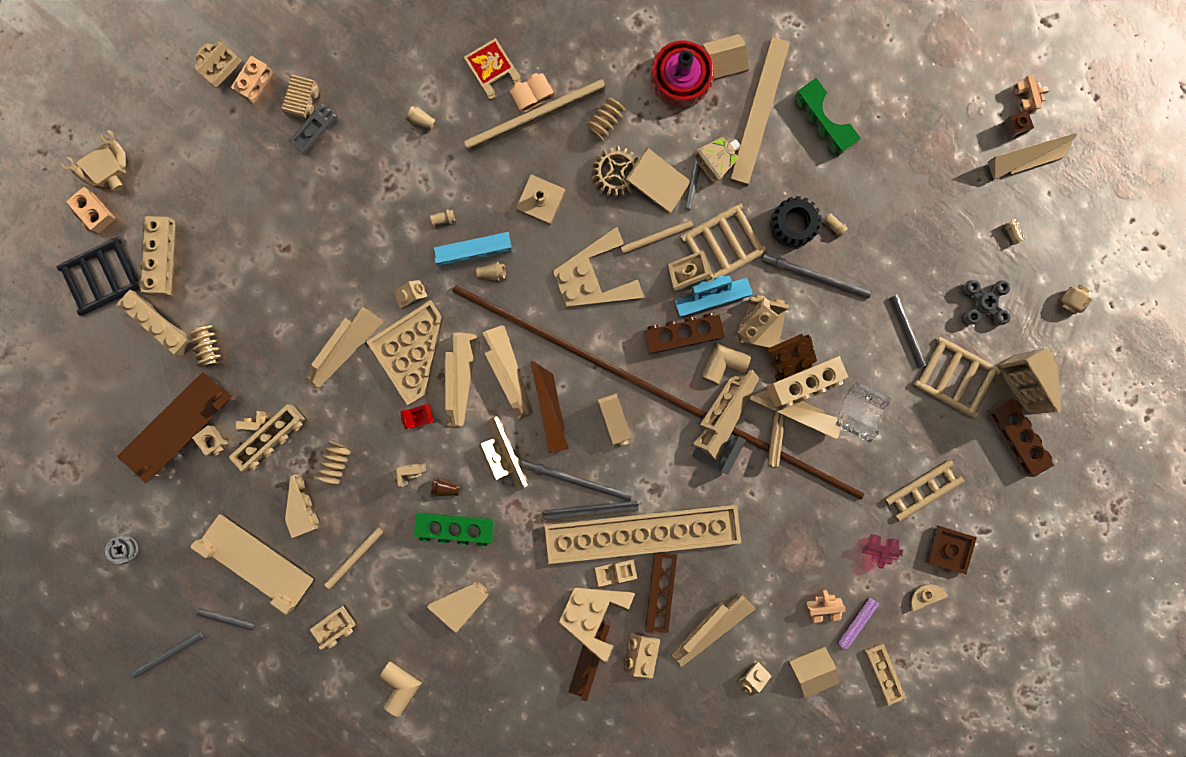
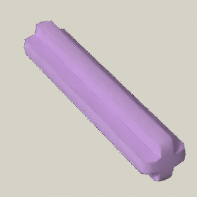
M868 599L839 640L838 645L843 649L847 650L878 607L879 604L875 600Z

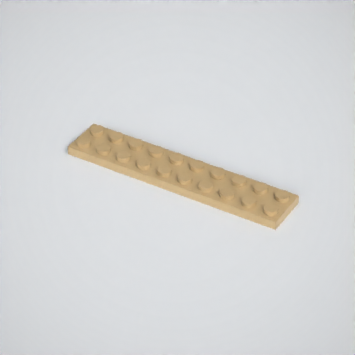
M736 504L545 525L549 564L741 544Z

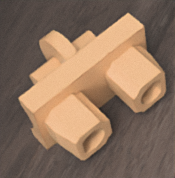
M1034 74L1027 76L1024 80L1014 85L1016 95L1022 93L1025 95V99L1020 100L1018 104L1021 112L1028 110L1029 114H1032L1042 108L1041 102L1045 101L1044 94L1048 93L1049 90L1047 87L1042 88L1040 82L1036 83Z
M822 590L821 596L815 597V600L806 601V607L814 623L822 622L823 614H829L830 619L833 621L841 620L842 612H846L841 598H835V595H828L827 590Z

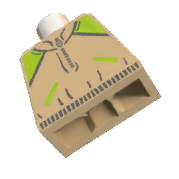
M721 137L699 148L692 156L714 184L738 160L735 152L740 149V144L736 139L727 143Z

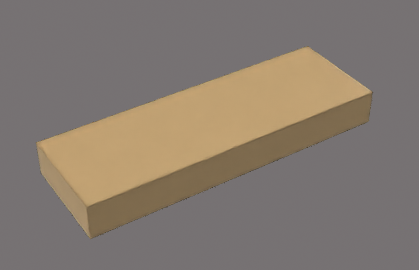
M880 643L865 649V654L886 705L890 706L906 699L884 644Z

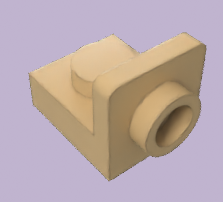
M257 411L256 422L252 418H243V422L236 421V429L258 431L268 422L266 412Z

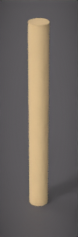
M689 220L620 247L621 251L625 254L693 227V223Z
M377 528L324 585L331 589L383 534V531Z

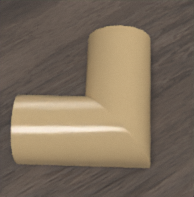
M715 342L701 378L719 385L726 367L744 374L750 363L751 356Z
M391 661L378 678L394 689L384 704V709L390 714L400 717L422 684L418 679Z

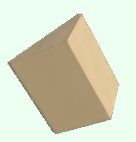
M739 34L702 44L714 65L713 80L749 70L747 47Z
M703 250L668 264L673 288L678 292L692 287L699 282L714 278Z
M825 646L789 661L804 698L840 683L837 668Z

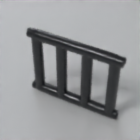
M120 236L56 266L57 270L62 272L78 307L76 311L79 316L124 296L129 290L134 291L140 288L139 280H137L121 246L122 239ZM114 247L130 282L129 285L123 288L119 287L104 254V251ZM95 255L113 291L104 297L86 261ZM78 263L95 298V301L85 305L69 270L70 267Z

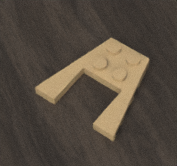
M618 227L553 271L566 307L644 299L638 280L602 293L590 263V258L624 246Z

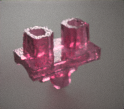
M871 535L868 538L867 545L863 547V553L872 555V561L877 562L878 568L881 569L884 568L885 564L891 565L892 560H898L899 556H903V550L899 549V540L888 539L886 546L880 545L881 537Z

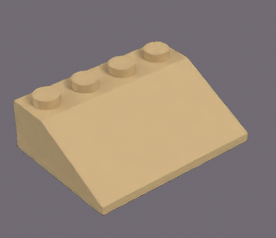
M1047 347L1016 354L997 365L1027 415L1053 413L1062 410L1058 365L1055 361L1054 353Z

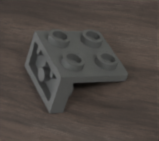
M731 434L718 460L711 458L697 447L692 457L728 475L746 440Z

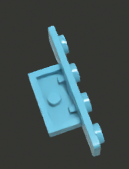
M729 275L725 277L718 276L712 281L697 283L693 286V294L676 299L675 304L679 316L685 317L750 297L753 292L747 278L732 282Z

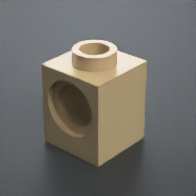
M206 426L192 437L205 456L215 457L224 451L223 447L227 445L214 426ZM212 437L214 445L209 447L208 440Z

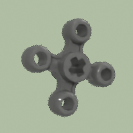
M977 280L967 281L963 286V290L967 295L973 296L976 302L974 309L965 312L963 317L965 323L969 325L977 324L981 319V315L986 312L993 316V321L997 325L1007 324L1011 319V315L1007 310H1002L998 306V299L1010 291L1009 282L1000 280L993 285L992 291L987 293L981 289L980 283Z

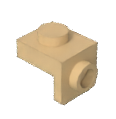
M420 280L409 281L393 291L400 309L406 308L415 301L427 297L425 288Z
M756 662L737 683L744 693L752 696L762 690L771 678V675L759 662Z

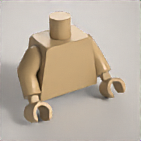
M111 130L107 131L110 139H107L102 133L100 138L105 143L77 161V166L74 165V160L71 157H66L71 161L70 166H66L61 162L63 168L71 169V172L76 177L89 185L102 188L110 186L113 192L123 188L119 179L126 175L124 169L126 167V153L119 143L114 141V133Z

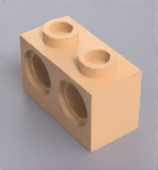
M250 56L231 88L239 96L254 104L272 76L273 71L265 63Z
M85 187L66 201L71 207L69 209L71 213L77 218H81L83 221L81 224L89 232L92 230L99 234L116 220L93 191ZM86 201L85 207L82 208V203ZM98 215V220L94 222V217Z

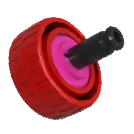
M678 40L668 43L661 48L653 60L650 73L652 88L661 101L676 108L691 107L699 103L709 92L714 78V65L710 55L702 46L692 41Z

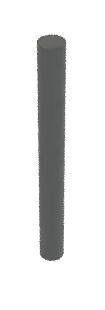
M898 295L891 297L894 308L919 367H924L927 363Z
M197 632L131 671L134 678L140 676L204 638L202 632Z

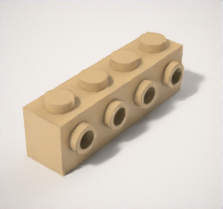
M145 216V222L142 225L144 240L141 243L143 259L140 262L142 278L139 280V287L142 293L148 295H171L175 220L170 217Z
M287 404L232 453L229 458L241 472L255 470L260 465L259 461L273 454V449L278 444L282 445L289 439L288 435L292 431H298L303 426L302 422L306 419L293 405Z

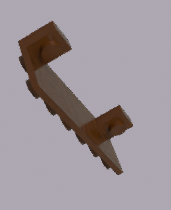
M202 372L117 458L136 473L143 482L148 483L232 399V396Z

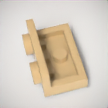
M341 606L312 627L310 631L321 645L318 647L320 651L325 647L329 650L337 644L336 639L342 636L345 638L353 632L352 627L356 623L344 606Z
M631 633L624 661V672L635 677L653 678L660 639Z

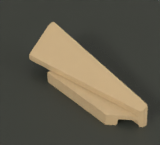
M1075 132L995 156L988 161L993 179L995 180L1007 173L1010 176L1064 158L1077 133Z
M364 307L360 309L353 322L345 318L311 364V372L306 377V380L318 388L321 387L383 324V320Z
M502 325L483 332L491 348L490 351L484 354L519 420L532 414L533 411L505 327Z
M453 333V352H445V411L448 427H462L464 425L477 341L476 334Z
M749 370L747 375L740 378L737 376L730 378L700 424L705 430L693 445L715 460H718L759 380L754 370Z
M767 389L752 394L749 398L756 403L835 439L839 437L843 419L824 414V410L804 401L800 402L799 399L793 401L794 405L784 409L782 406L775 408Z
M740 593L727 607L720 602L670 657L680 666H684L753 612L755 607Z

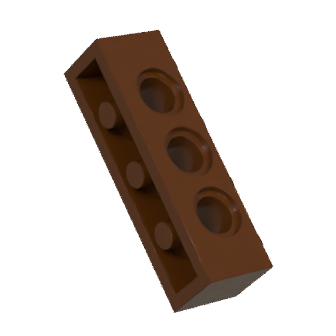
M708 313L704 314L701 319L689 317L684 319L685 322L678 324L677 321L667 322L664 327H659L658 325L648 326L647 330L644 331L648 355L723 339L725 336L720 315ZM699 324L707 327L705 334L698 332L697 326ZM679 329H687L688 337H680L678 334ZM662 332L668 333L670 340L667 342L661 341L660 334Z
M1014 398L1006 399L987 411L1026 476L1035 477L1054 466L1051 461L1052 456L1043 448L1040 436L1034 433L1031 428V421L1021 411L1020 403L1014 400ZM1011 415L1015 418V423L1013 425H1011L1009 422V418ZM1021 432L1025 435L1023 442L1019 439ZM1031 449H1033L1035 452V456L1033 458H1031L1029 455Z

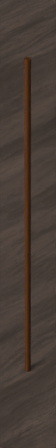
M457 285L454 286L452 292L701 419H704L707 415L706 412ZM734 427L731 434L741 437L746 442L769 453V444ZM781 451L780 459L860 500L863 498L864 493Z

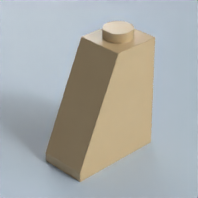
M617 393L599 399L598 404L612 444H617L618 447L629 444L628 439H631V435Z
M473 582L432 601L427 608L456 633L488 597L489 594L486 593L488 590L481 583L476 584Z

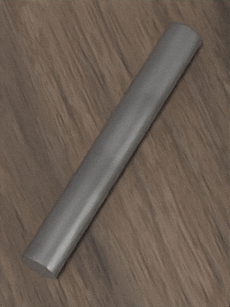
M695 159L685 209L692 210L700 172V166Z
M199 608L197 611V616L251 631L255 628V623L202 608Z

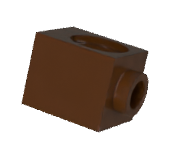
M1028 110L1011 115L1002 122L1008 140L1026 135L1034 129Z

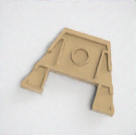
M574 588L559 621V625L577 641L579 640L586 646L587 650L594 653L602 663L606 664L613 646L596 639L595 636L609 604L629 611L635 593Z

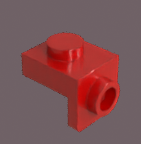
M429 404L400 411L401 422L405 430L434 422Z

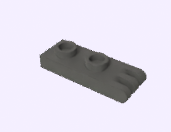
M321 104L289 140L304 155L337 118V115L334 113L329 117L332 111L330 109L325 110L326 106L324 104Z

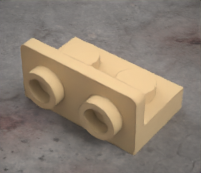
M764 297L739 324L738 333L752 344L778 318V315L770 309L769 300Z
M426 463L397 467V471L394 472L395 483H398V487L408 485V478L419 477L421 473L426 471Z

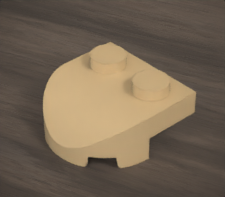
M220 41L213 45L207 43L201 47L195 56L197 64L194 65L195 69L216 88L242 61Z

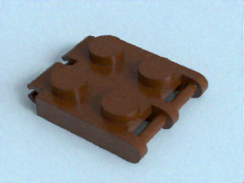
M800 334L768 348V354L772 357V367L776 371L775 378L777 381L812 367L813 363L817 362L810 335L803 336Z

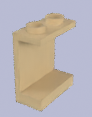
M755 295V297L749 299L746 316L764 296ZM779 299L770 301V309L778 315V318L753 344L742 335L740 344L768 350V348L781 343L782 327L789 305L784 304L785 301Z

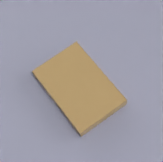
M645 148L626 178L627 182L668 213L672 212L691 182L649 148Z

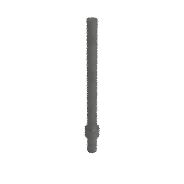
M763 254L761 260L775 265V268L781 270L784 268L866 298H870L872 291L787 262L786 259L781 257L776 258Z
M525 460L521 461L520 467L534 471V474L540 476L544 474L627 501L631 500V493L544 467L545 465L541 463L534 464Z

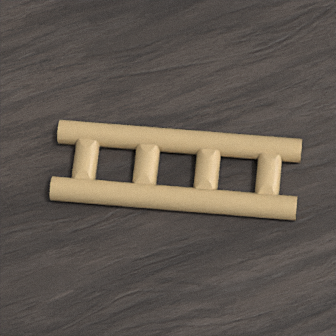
M951 459L885 499L888 505L895 503L900 511L899 514L895 515L899 522L965 482L962 476L955 478L950 471V468L954 466ZM943 473L949 483L939 488L933 478ZM927 483L933 493L922 498L917 488ZM911 493L916 503L906 508L901 498Z

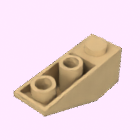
M299 475L290 476L285 522L291 538L318 529L317 524H319L316 514L312 513L310 507L312 506L311 499L305 494L303 489L305 488V483L302 477L299 478Z

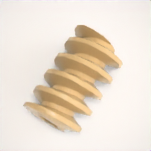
M607 98L606 104L601 105V110H597L596 115L591 117L592 121L587 122L589 132L602 142L604 139L601 135H609L606 129L613 130L611 122L618 124L615 117L622 118L623 116L620 111L626 112V109L612 98Z
M212 325L195 328L189 333V337L194 338L191 340V344L195 345L192 350L198 353L194 357L196 360H201L197 362V367L206 368L222 363L216 362V359L221 356L214 354L219 348L212 347L217 341L210 340V337L215 335V333L208 332L209 329L213 328Z
M328 441L332 448H326L325 450L330 454L323 455L327 462L320 463L324 470H318L317 472L322 476L315 478L326 483L339 484L340 480L336 477L343 475L339 469H345V465L341 462H347L348 458L344 455H349L351 452L343 445Z

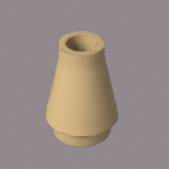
M412 106L406 117V120L410 122L409 124L430 130L435 123V119L418 107Z
M497 262L476 269L477 278L501 281V279H505V266Z

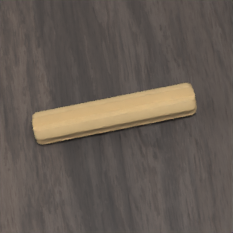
M778 412L774 414L767 464L770 468H778L780 461L785 415Z

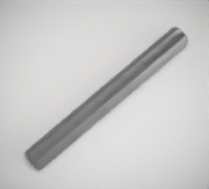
M638 501L545 510L544 519L548 521L639 511Z

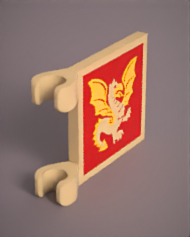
M496 38L464 57L490 100L496 97L490 84L508 73L515 84L521 82L519 73Z

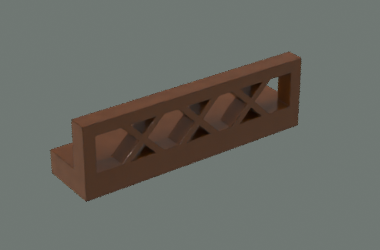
M657 552L653 555L645 625L646 632H669L677 555ZM662 557L672 558V566L666 571L661 567ZM666 575L670 580V584L666 589L662 590L659 582ZM661 595H664L668 602L660 610L657 606V600ZM660 614L665 618V628L655 626V618Z
M602 620L595 636L596 639L603 642L606 641L610 622ZM584 645L582 646L568 693L581 696V700L587 702L600 659L594 653L587 650V647Z

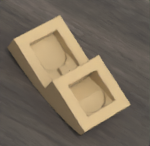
M633 559L593 567L597 587L637 579Z

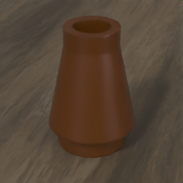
M440 477L438 479L433 478L431 494H435V496H458L460 485Z

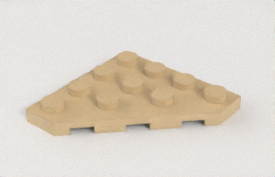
M431 300L366 341L407 406L425 396L442 319L441 314Z

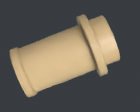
M449 209L446 212L430 215L433 227L445 223L452 224V222L456 221L453 210L449 211Z
M832 214L823 222L836 233L835 236L841 237L848 229L846 224L843 225Z
M1015 219L1004 224V231L1007 230L1013 245L1025 240L1017 225L1019 222H1016Z

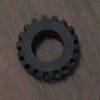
M796 196L794 199L790 197L778 205L772 214L770 225H772L771 232L775 233L774 238L781 240L780 244L784 245L785 243L787 247L795 246L797 248L801 245H806L818 234L822 224L820 223L822 217L818 215L819 208H814L815 203L813 201L809 203L807 202L808 198L801 199V196ZM787 214H800L805 220V229L801 232L791 230L786 224Z

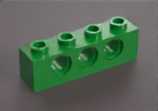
M418 512L415 517L414 537H419V541H430V538L438 539L439 543H449L450 540H456L457 544L469 545V542H477L476 546L488 547V543H493L495 519ZM432 523H437L440 526L439 533L431 531ZM454 524L459 527L458 535H453L450 532L451 525ZM471 526L478 528V536L473 537L469 534Z

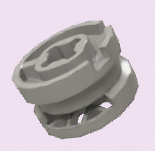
M129 536L115 537L105 547L106 558L115 564L132 561L138 552L136 541Z

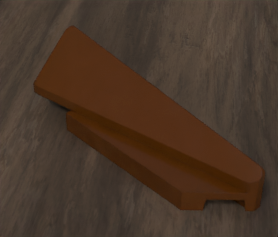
M531 361L549 453L569 449L563 434L565 428L554 375L536 362Z

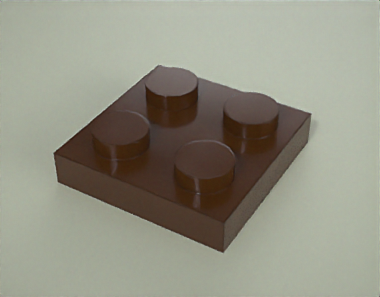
M937 525L927 563L967 574L977 537Z

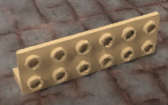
M222 514L217 516L202 539L194 541L190 546L191 549L204 558H215L273 599L270 604L285 615L294 610L314 581L308 574Z

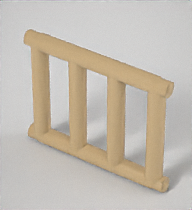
M741 203L680 236L683 242L686 241L692 254L700 250L693 237L703 233L723 268L713 274L714 278L726 276L768 252L765 246L762 247L743 214ZM733 215H736L755 248V251L748 255H745L726 222V219ZM718 223L739 260L730 265L709 230Z
M938 337L936 342L938 345L919 381L916 380L914 386L967 416L976 419L978 416L977 410L996 375L1000 374L1001 369L952 342ZM946 348L955 354L940 383L934 389L926 385ZM963 357L972 363L952 399L943 394ZM980 366L989 372L969 408L961 404L960 401Z

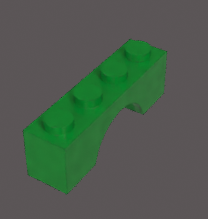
M815 78L797 91L794 96L796 98L795 101L800 108L803 107L807 113L808 120L816 125L819 135L828 141L830 150L840 156L856 145L861 138L850 123L844 125L836 124L826 117L823 111V100L827 92L818 79Z

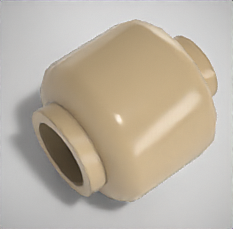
M1081 285L1078 288L1074 286L1069 287L1061 299L1062 307L1075 315L1077 312L1083 313L1092 301V297L1088 294L1090 290Z

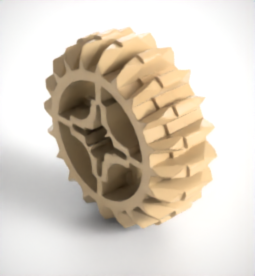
M617 146L616 151L613 152L612 147H610L609 153L603 150V157L597 155L596 159L598 162H593L595 168L591 170V173L595 175L592 177V180L598 181L595 184L596 188L602 186L600 189L601 193L607 190V197H610L612 192L614 193V198L618 197V193H621L623 198L625 197V191L630 195L632 194L631 188L636 190L634 186L625 180L624 173L630 167L633 169L639 158L635 157L632 159L634 152L631 151L629 154H626L627 148L620 152V147ZM613 159H621L625 162L618 164ZM607 163L610 171L603 178L601 170ZM614 170H620V175H614ZM617 181L621 186H613L607 182Z

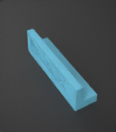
M508 232L434 248L436 255L435 263L438 267L513 252Z

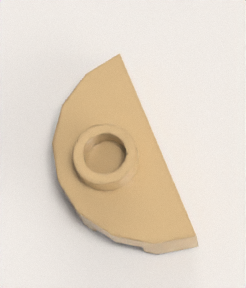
M921 585L914 590L910 601L911 611L918 610L949 596L945 590L937 585Z

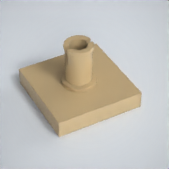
M530 175L516 210L551 225L566 189Z

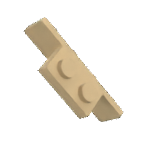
M495 416L488 420L494 439L478 446L493 480L510 474L518 491L527 487L526 476L520 470L517 456L513 454L511 442L504 433L503 423Z

